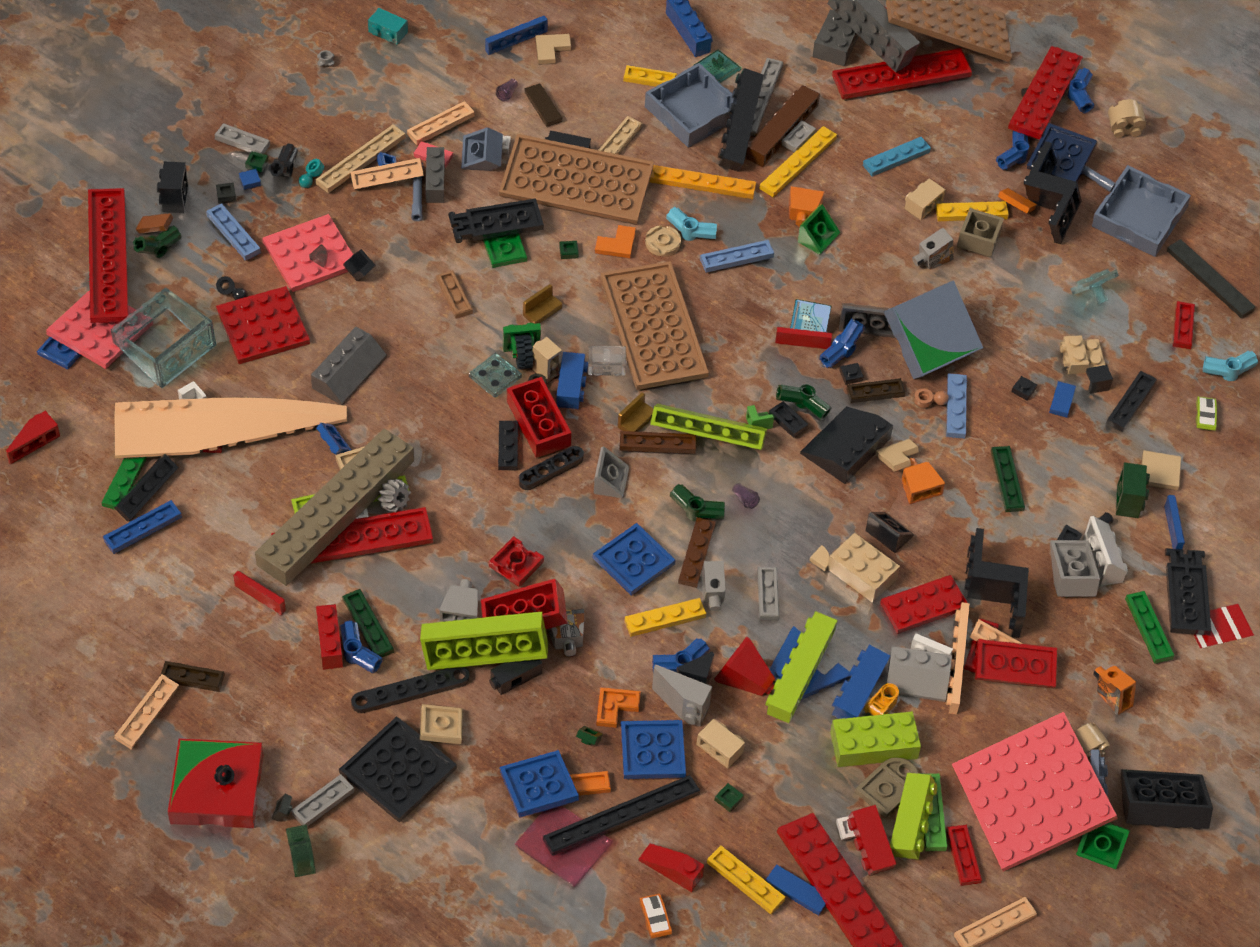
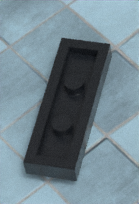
M499 421L498 470L518 471V421Z

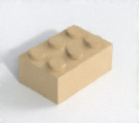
M854 533L830 555L827 569L873 603L897 580L900 566Z

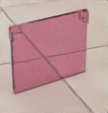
M558 806L542 811L517 840L515 846L575 888L603 853L612 845L613 840L602 835L552 856L543 841V836L582 820L565 807Z

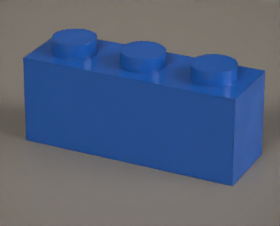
M563 352L556 405L560 408L579 409V403L584 400V391H581V389L586 385V376H583V374L588 371V362L585 361V354Z

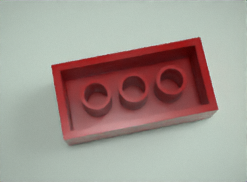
M542 377L507 388V403L536 458L571 446V431Z
M556 578L481 599L483 618L542 612L545 630L568 624L564 589Z

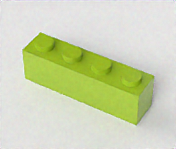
M907 773L890 842L894 857L919 860L920 852L924 850V834L928 832V817L933 811L932 800L933 796L937 794V783H935L931 775Z

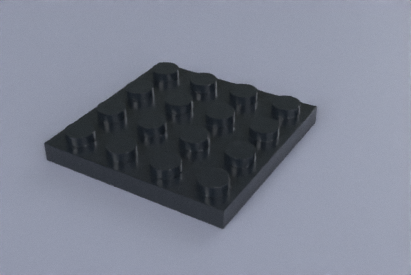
M396 716L339 768V773L400 823L457 769V764L430 742L420 740V734Z

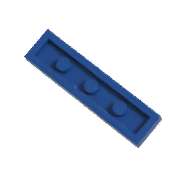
M544 15L486 38L485 51L490 55L533 38L536 35L548 32V19Z
M170 500L104 535L103 540L112 553L115 554L182 518V514L173 501Z

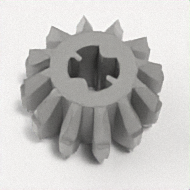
M398 479L387 480L386 484H382L383 489L379 491L381 496L378 500L381 501L383 508L389 512H399L407 507V501H410L408 495L411 493L408 490L409 485Z

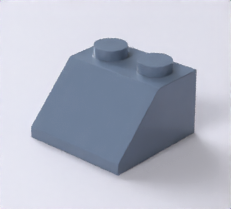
M487 127L464 135L461 169L489 171L501 167L503 134Z

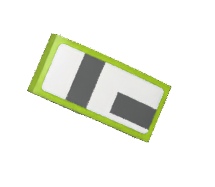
M1197 396V428L1216 430V399Z

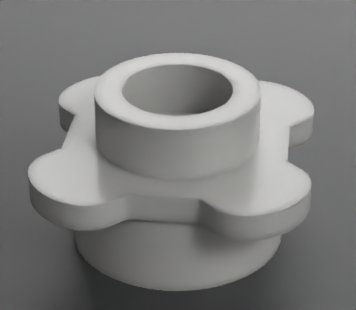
M323 50L317 55V58H319L317 64L319 66L334 65V54L330 51Z

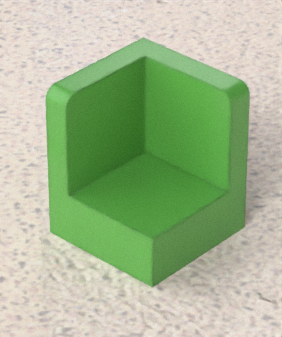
M755 405L747 406L746 420L748 424L767 429L773 428V414L769 415L768 412L757 413Z

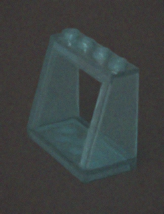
M166 287L110 330L113 343L161 388L165 387L216 346L212 320ZM168 309L190 331L159 356L153 358L129 339Z

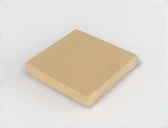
M1143 450L1141 465H1147V473L1150 474L1148 486L1178 490L1181 456Z
M422 704L420 740L461 744L462 708Z

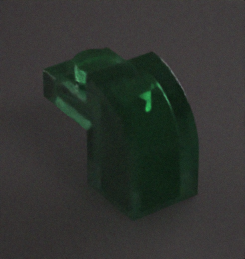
M307 824L287 828L286 834L295 878L315 874V862Z

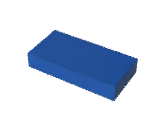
M1058 381L1049 413L1067 418L1076 386Z

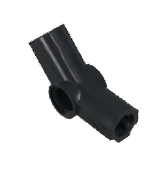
M287 143V145H284L278 159L275 158L274 162L269 164L268 170L272 176H292L294 161L298 154V148L294 147L293 144Z

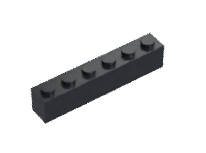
M746 68L743 69L741 74H737L735 80L737 87L734 88L732 93L734 100L728 110L730 118H727L725 123L727 131L723 134L721 140L723 148H720L718 153L720 166L739 171L744 164L764 74Z

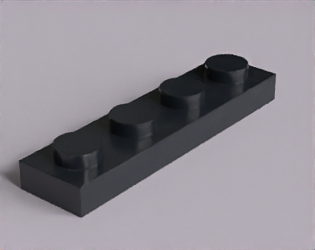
M1140 371L1107 419L1106 424L1123 432L1156 384L1157 379Z
M166 454L162 455L118 502L114 509L126 521H130L179 467Z

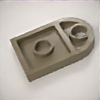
M891 758L884 761L855 790V793L869 805H876L878 812L885 818L900 805L907 775L901 774L899 769L906 768L910 773L918 774L916 767L910 761L903 758Z

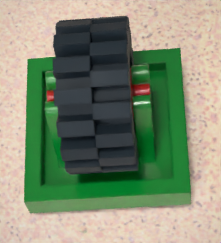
M540 323L504 326L503 352L512 351L513 358H516L517 369L533 368V346L541 340Z

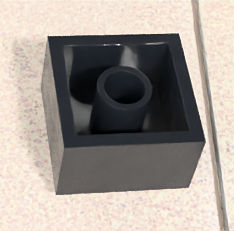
M164 161L163 169L159 170V179L161 181L157 182V193H160L159 205H162L163 212L185 213L189 188L186 162Z

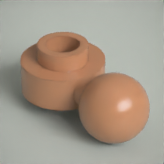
M923 388L917 390L914 395V403L921 408L929 407L932 402L942 406L949 400V396L945 391H938L933 394L930 390Z

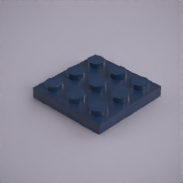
M1049 123L1027 164V169L1031 170V165L1036 161L1038 151L1043 147L1045 141L1051 142L1057 160L1051 175L1078 182L1097 145V140Z

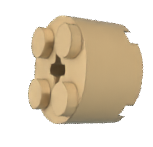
M1133 99L1122 100L1118 102L1117 106L1114 107L1112 105L1108 110L1111 130L1116 138H1121L1124 135H1131L1133 137L1141 135V131L1146 126L1141 103L1138 104L1137 100Z
M1094 722L1093 724L1088 723L1074 731L1088 760H1091V750L1099 749L1101 757L1105 755L1104 751L1110 747L1109 742Z

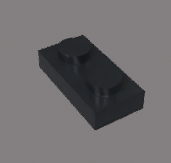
M784 401L769 410V415L773 414L774 420L793 438L808 429V423Z

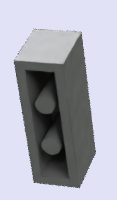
M427 147L426 203H444L445 150L444 147Z

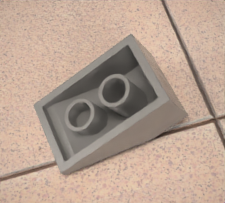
M1050 540L1053 579L1057 596H1096L1100 577L1089 540Z
M655 664L652 689L682 720L688 724L700 727L710 707L712 686Z

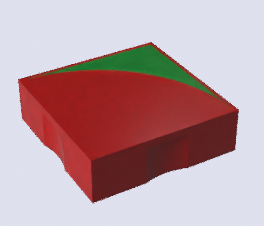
M179 738L168 806L170 824L197 826L213 824L223 827L254 828L258 803L257 789L261 780L264 757L262 743ZM229 765L235 775L231 783L220 785L219 782L215 781L214 775L218 766Z

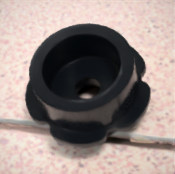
M220 765L216 769L214 779L220 785H226L233 781L235 774L229 765Z

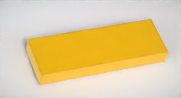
M627 65L623 81L656 87L663 82L677 77V73Z

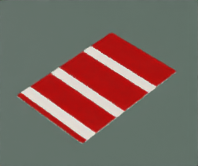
M1239 604L1210 610V635L1193 634L1200 648L1254 636Z

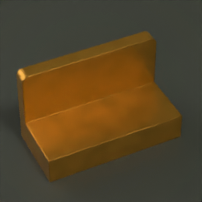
M551 284L523 302V317L530 323H541L562 309V302L553 296V286Z
M643 392L619 413L618 428L620 430L639 432L652 419L654 408L645 403V394Z

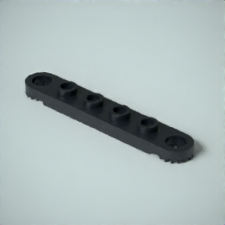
M465 667L447 668L361 691L352 696L351 706L354 711L361 714L362 712L366 713L367 711L378 710L449 691L456 687H463L469 682V671ZM459 672L463 673L465 677L459 680L454 678V675ZM364 699L367 703L359 706L356 704V701Z

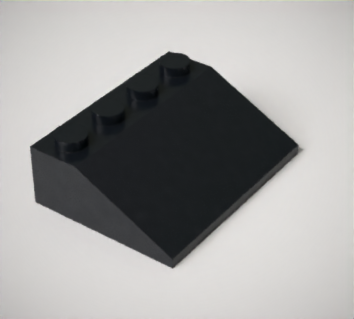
M846 406L800 451V454L846 484L876 454V450L881 449L891 439L893 425L879 415Z
M1121 769L1123 813L1126 824L1151 825L1154 827H1186L1197 830L1210 828L1213 806L1203 774Z

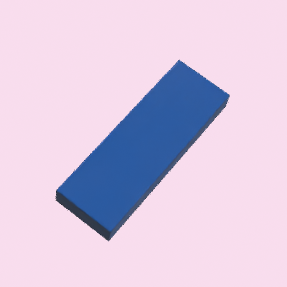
M1168 495L1164 508L1172 548L1183 549L1185 540L1176 496Z
M777 864L765 880L780 893L818 916L825 908L826 903L814 886Z

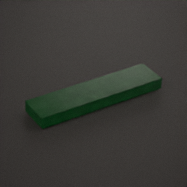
M1010 446L991 447V455L1005 512L1024 511V500Z
M361 589L343 595L342 600L354 622L358 624V629L370 651L380 657L394 653L392 644Z

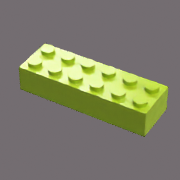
M542 612L425 623L421 626L420 641L427 670L545 659L548 654V640Z

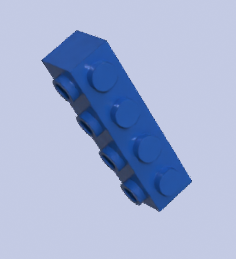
M667 0L666 14L693 55L698 57L710 53L711 43L713 42L712 35L707 32L704 23L700 22L696 11H693L690 7L689 1Z
M870 644L866 651L861 650L857 658L859 661L858 666L853 665L848 674L851 676L850 681L845 680L840 689L843 694L841 697L837 695L832 704V707L835 708L832 713L833 716L838 719L859 716L890 655Z

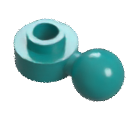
M313 159L307 164V174H303L299 178L301 187L309 188L313 183L312 178L323 173L324 164L319 159Z

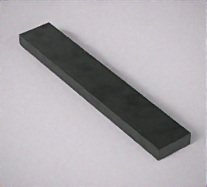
M1181 239L1168 246L1167 252L1241 319L1255 310V305Z

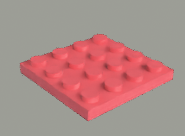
M329 214L262 238L264 246L291 292L347 273L348 271L343 266V263L353 255Z
M89 290L58 318L46 332L48 336L107 369L153 325V319L128 305V322L90 323Z

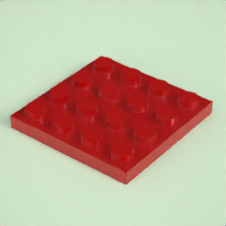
M287 286L216 305V311L238 364L310 344V339Z

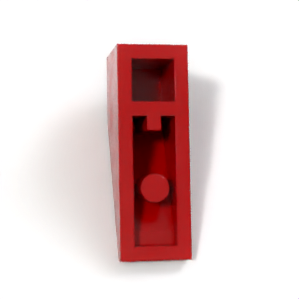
M46 410L29 419L7 448L6 453L10 464L60 437L58 424Z
M651 843L638 859V861L690 892L695 889L704 873L705 865L689 855Z

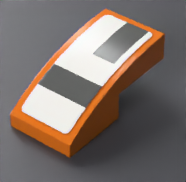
M655 894L639 898L651 939L672 934L661 895Z

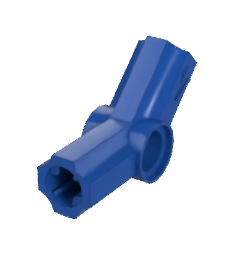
M1086 68L1079 69L1075 78L1070 83L1067 95L1070 100L1075 102L1079 111L1083 114L1088 113L1094 108V103L1086 91L1093 74Z
M1016 131L1012 132V148L996 158V162L1002 170L1008 169L1016 163L1020 164L1026 161L1029 150L1028 135Z
M851 318L842 334H839L832 342V345L820 355L822 364L826 368H832L843 357H850L856 349L855 343L866 327L859 321Z
M344 622L340 625L345 660L350 664H357L371 673H376L383 662V658L362 646L356 622Z
M696 638L686 649L674 655H653V673L655 664L676 672L677 667L683 665L681 663L690 662L707 654L710 648L704 640Z

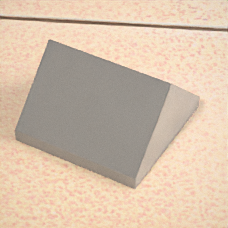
M604 446L601 447L595 473L594 494L622 498L624 496L629 466Z

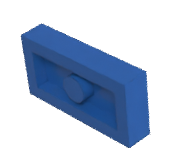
M320 423L317 426L321 438L328 443L332 453L337 455L351 451V448L334 425Z

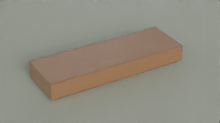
M454 271L436 275V280L455 319L473 314V309Z

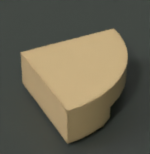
M821 545L810 557V562L823 571H826L828 568L829 553Z

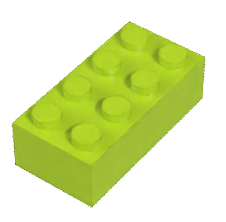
M913 711L832 720L830 734L837 767L883 763L891 758L914 760L919 757L921 745Z

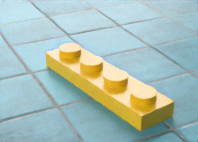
M1006 201L937 203L935 207L938 222L965 221L970 208L1004 219H1008L1009 215Z
M697 598L625 616L624 621L630 637L706 618V612L701 599Z
M720 846L707 859V864L771 915L785 901L783 894L723 846Z

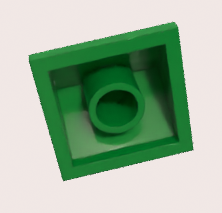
M820 204L800 225L798 243L817 254H821L841 233L823 204Z
M1111 823L1098 827L1082 835L1076 855L1116 869L1130 830Z

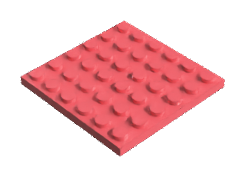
M1064 712L952 764L1003 872L1118 819Z

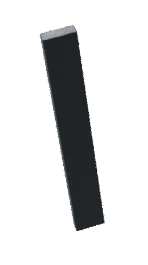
M688 775L543 836V841L551 855L554 856L700 795V789L691 775Z

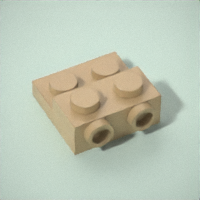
M1082 335L1064 336L1063 341L1060 342V352L1064 354L1063 364L1064 367H1067L1068 374H1084L1087 368L1105 365L1099 339L1083 340Z

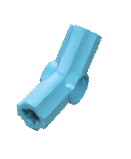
M676 207L670 209L666 215V219L681 232L684 240L692 241L696 237L716 239V223L698 222L695 218L688 217Z
M1247 351L1236 358L1230 357L1227 360L1205 356L1202 371L1221 375L1227 381H1235L1238 375L1258 364L1257 355L1253 351Z

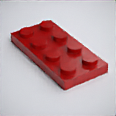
M948 575L882 598L880 604L897 634L953 615L956 613V609L960 610L961 603H967L953 577Z
M985 639L977 640L975 680L1053 689L1056 687L1057 648Z

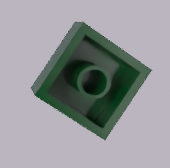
M1124 462L1117 483L1115 515L1139 518L1140 512L1144 511L1145 500H1148L1149 489H1146L1150 479V474L1147 473V465Z

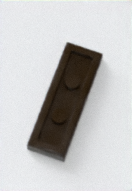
M540 83L524 88L526 96L546 127L562 122V116Z
M901 378L849 384L846 387L850 403L905 397Z
M165 661L160 676L163 674L178 685L220 692L225 676L224 671Z

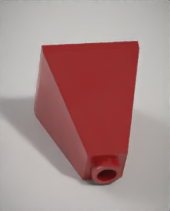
M747 636L714 678L718 683L763 696L764 693L769 694L775 685L773 684L775 680L773 674L751 639Z

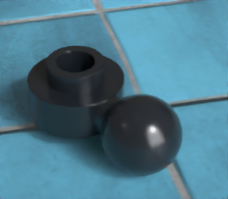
M223 276L217 280L216 288L220 294H233L235 300L248 297V293L244 288H235V283L230 277ZM223 284H229V288L223 289Z

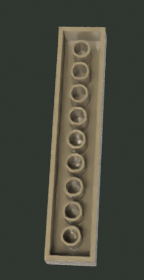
M384 428L255 552L256 565L287 586L380 495L379 491L383 489L382 484H386L387 480H396L414 462V447Z

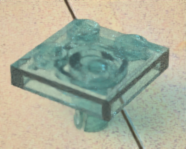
M1105 269L1101 272H1096L1086 279L1075 282L1076 286L1070 288L1071 292L1074 295L1092 290L1097 304H1101L1109 300L1102 287L1103 283L1118 277L1117 269L1112 271Z

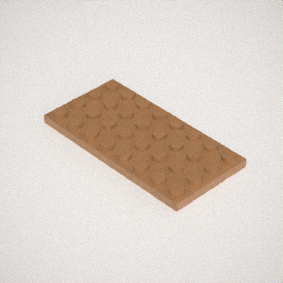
M886 0L889 23L1007 62L1012 58L1005 14L1001 11H995L986 6H980L965 0Z
M517 134L501 183L499 196L518 200L536 198L537 204L637 224L654 162Z
M671 261L600 273V279L636 390L708 377L709 372Z

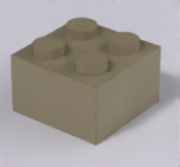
M970 208L960 231L957 247L991 257L1000 236L1004 218Z

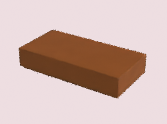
M171 213L143 216L136 227V231L139 234L167 231L174 217Z

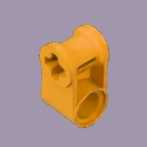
M892 683L883 685L869 699L863 711L871 715L889 714L897 704L898 687Z

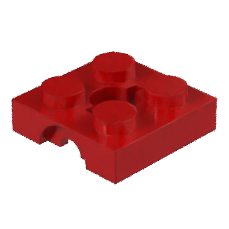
M513 536L489 560V567L520 587L544 563V556L537 551H528L523 546L522 541ZM522 557V561H521V562H519V563H514V562H513V563H512V566H511V560H517V559H520V558Z

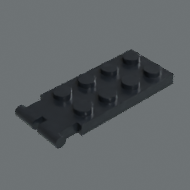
M536 198L466 209L464 213L455 214V212H450L448 214L456 243H461L463 240L473 238V241L544 230Z
M1165 548V556H1169V563L1166 565L1170 632L1210 635L1211 619L1206 565H1202L1205 551L1187 550V553L1183 554V549Z

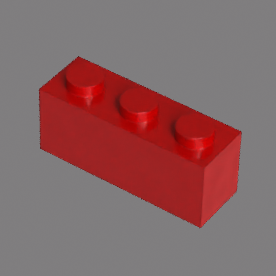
M336 604L316 606L323 670L343 668Z
M876 805L852 811L848 816L847 822L849 829L854 831L856 849L861 852L863 857L861 859L863 869L868 872L869 876L893 869L896 861Z

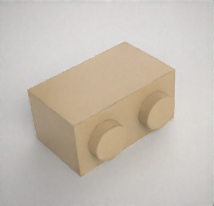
M929 178L924 183H920L915 191L910 192L906 196L905 209L922 220L935 209L937 203L943 202L945 189Z
M546 337L536 342L533 346L532 370L544 375L548 383L560 374L562 350Z
M713 719L698 734L696 745L728 769L744 753L745 742L739 735H734L723 723Z

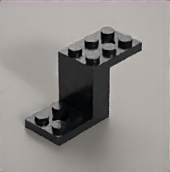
M1045 141L1043 147L1038 151L1036 161L1031 165L1029 175L1024 179V186L1030 201L1038 206L1056 210L1054 215L1050 216L1049 226L1054 243L1061 244L1079 209L1082 199L1076 181L1051 175L1057 160L1052 143Z
M976 528L975 536L971 535L970 546H968L967 550L968 562L965 571L967 578L964 584V590H967V598L1010 604L1012 618L1010 617L1008 629L1012 630V638H1019L1026 616L1029 568L982 561L984 529Z

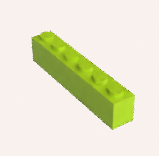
M662 404L654 406L650 424L759 450L764 447L767 428Z
M815 611L812 618L809 617L805 624L806 631L805 633L801 632L797 640L798 647L792 649L789 656L791 660L789 664L785 663L782 669V678L776 680L773 688L775 690L774 694H770L765 704L768 706L767 715L790 723L836 631L838 620Z

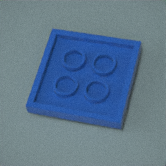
M638 523L594 552L592 557L631 596L674 566L676 562Z
M682 720L621 721L624 779L686 777Z
M559 750L500 767L501 776L519 818L579 801V795Z

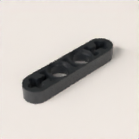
M579 446L569 447L523 471L519 475L520 488L532 490L581 464L584 460L583 449ZM556 461H562L564 465L558 467L554 463ZM545 469L549 473L546 475H541L538 473V471Z

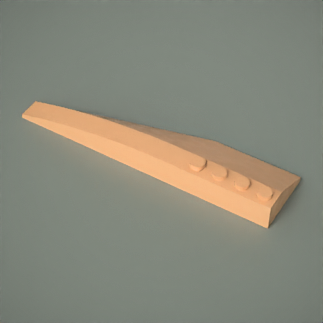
M204 398L115 403V458L152 457L164 454L167 456L193 455L200 453V450L209 448V451L217 450V446L226 444L231 447L240 441L249 443L277 437V434L286 432V434L295 433L294 430L305 428V430H310L320 423L333 425L347 422V406L273 398Z

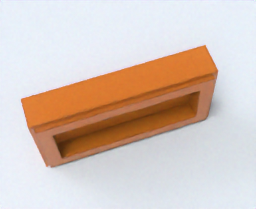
M1009 188L1000 191L998 195L1000 199L1026 214L1035 210L1037 204Z
M608 771L570 775L579 796L611 792Z

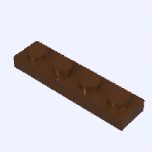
M620 431L619 451L695 454L696 435Z
M696 518L678 584L694 588L698 587L703 563L714 532L715 521Z

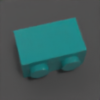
M378 8L368 19V32L398 45L408 33V20Z

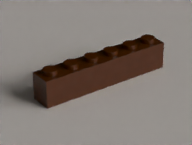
M804 85L795 90L792 97L785 101L783 107L775 112L771 120L766 122L764 128L756 133L755 138L748 142L746 159L764 167L782 147V140L801 121H805L819 106L820 93Z

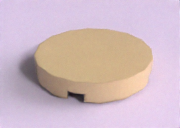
M656 226L647 232L645 244L647 249L654 255L670 256L680 249L681 236L676 229L670 226Z

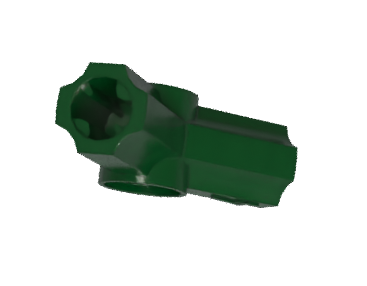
M173 225L167 231H163L157 236L135 237L133 241L134 250L138 253L152 254L156 258H161L167 253L168 248L179 241L182 236L178 228Z
M803 384L801 387L778 385L776 400L795 403L797 407L808 409L821 420L832 409L831 406L816 395V390L811 385Z
M678 484L670 492V497L686 511L688 519L696 521L697 517L724 519L725 502L704 501L703 498L694 496L683 484Z

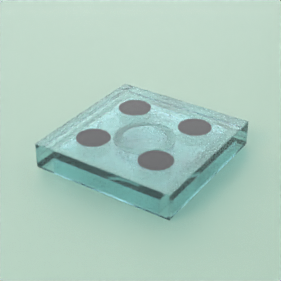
M495 352L469 372V377L496 398L522 378V373Z

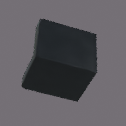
M362 249L354 253L343 263V266L356 281L363 278L376 266Z
M1107 365L1086 369V374L1090 380L1089 394L1110 390L1113 377Z

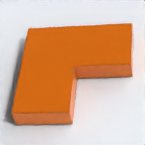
M618 225L616 238L598 236L595 254L630 258L636 227Z
M600 687L596 726L617 728L618 710L639 712L641 691Z

